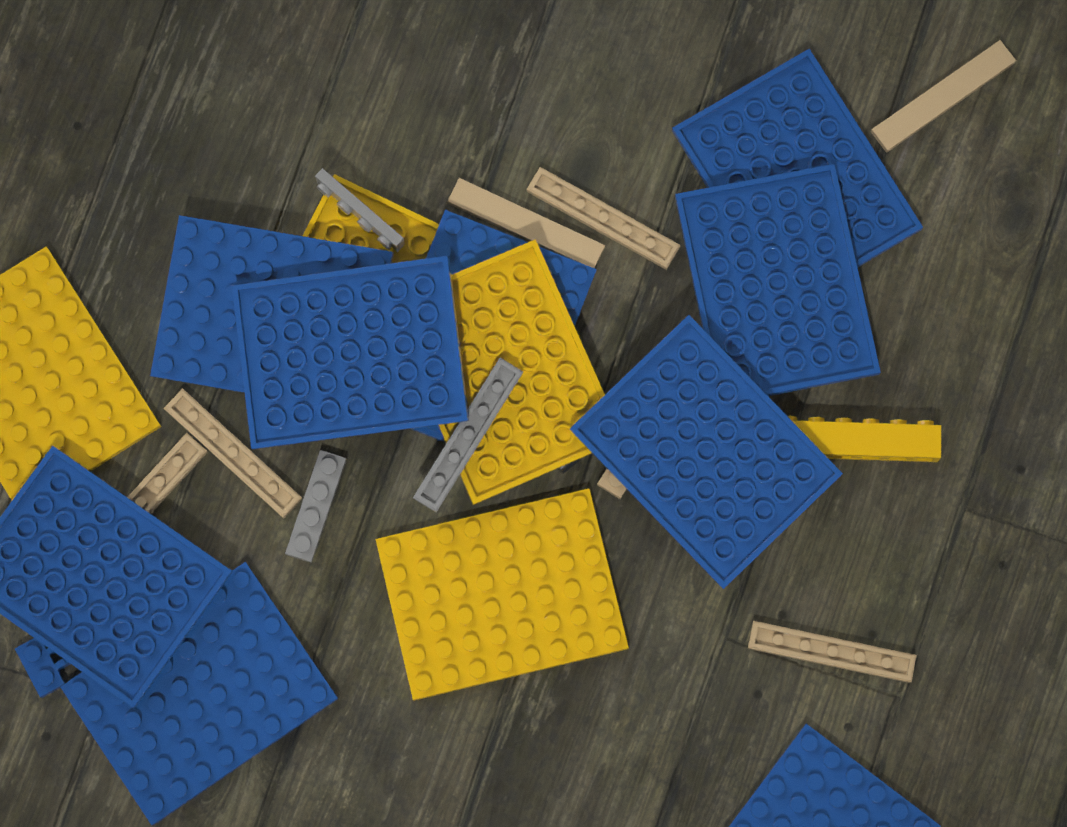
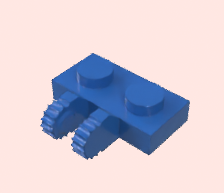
M35 638L15 648L40 698L58 690L65 684L59 671L70 665L68 661L61 659L55 663L51 657L55 652Z

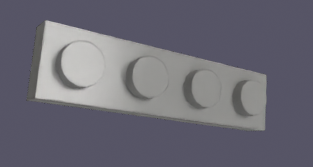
M323 168L316 174L317 189L329 198L332 195L339 201L337 206L347 215L350 213L354 214L359 219L357 223L365 231L370 232L372 230L379 236L377 240L386 249L390 250L392 247L398 252L405 245L404 238Z
M320 450L285 552L286 555L310 563L313 562L347 461L346 458Z

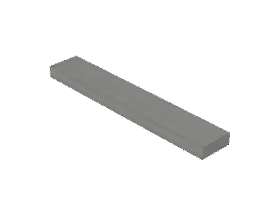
M499 358L468 408L469 421L458 424L413 499L437 513L523 374V371L504 359Z

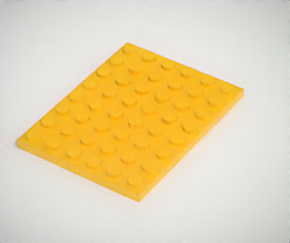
M536 239L451 275L468 408L499 358L504 359L523 371V374L460 474L473 505L592 454L569 429L605 394ZM460 422L438 425L445 443L448 442Z
M47 246L0 275V483L10 499L13 500L52 446L91 472L161 428L156 417Z
M589 488L375 539L413 701L629 649Z

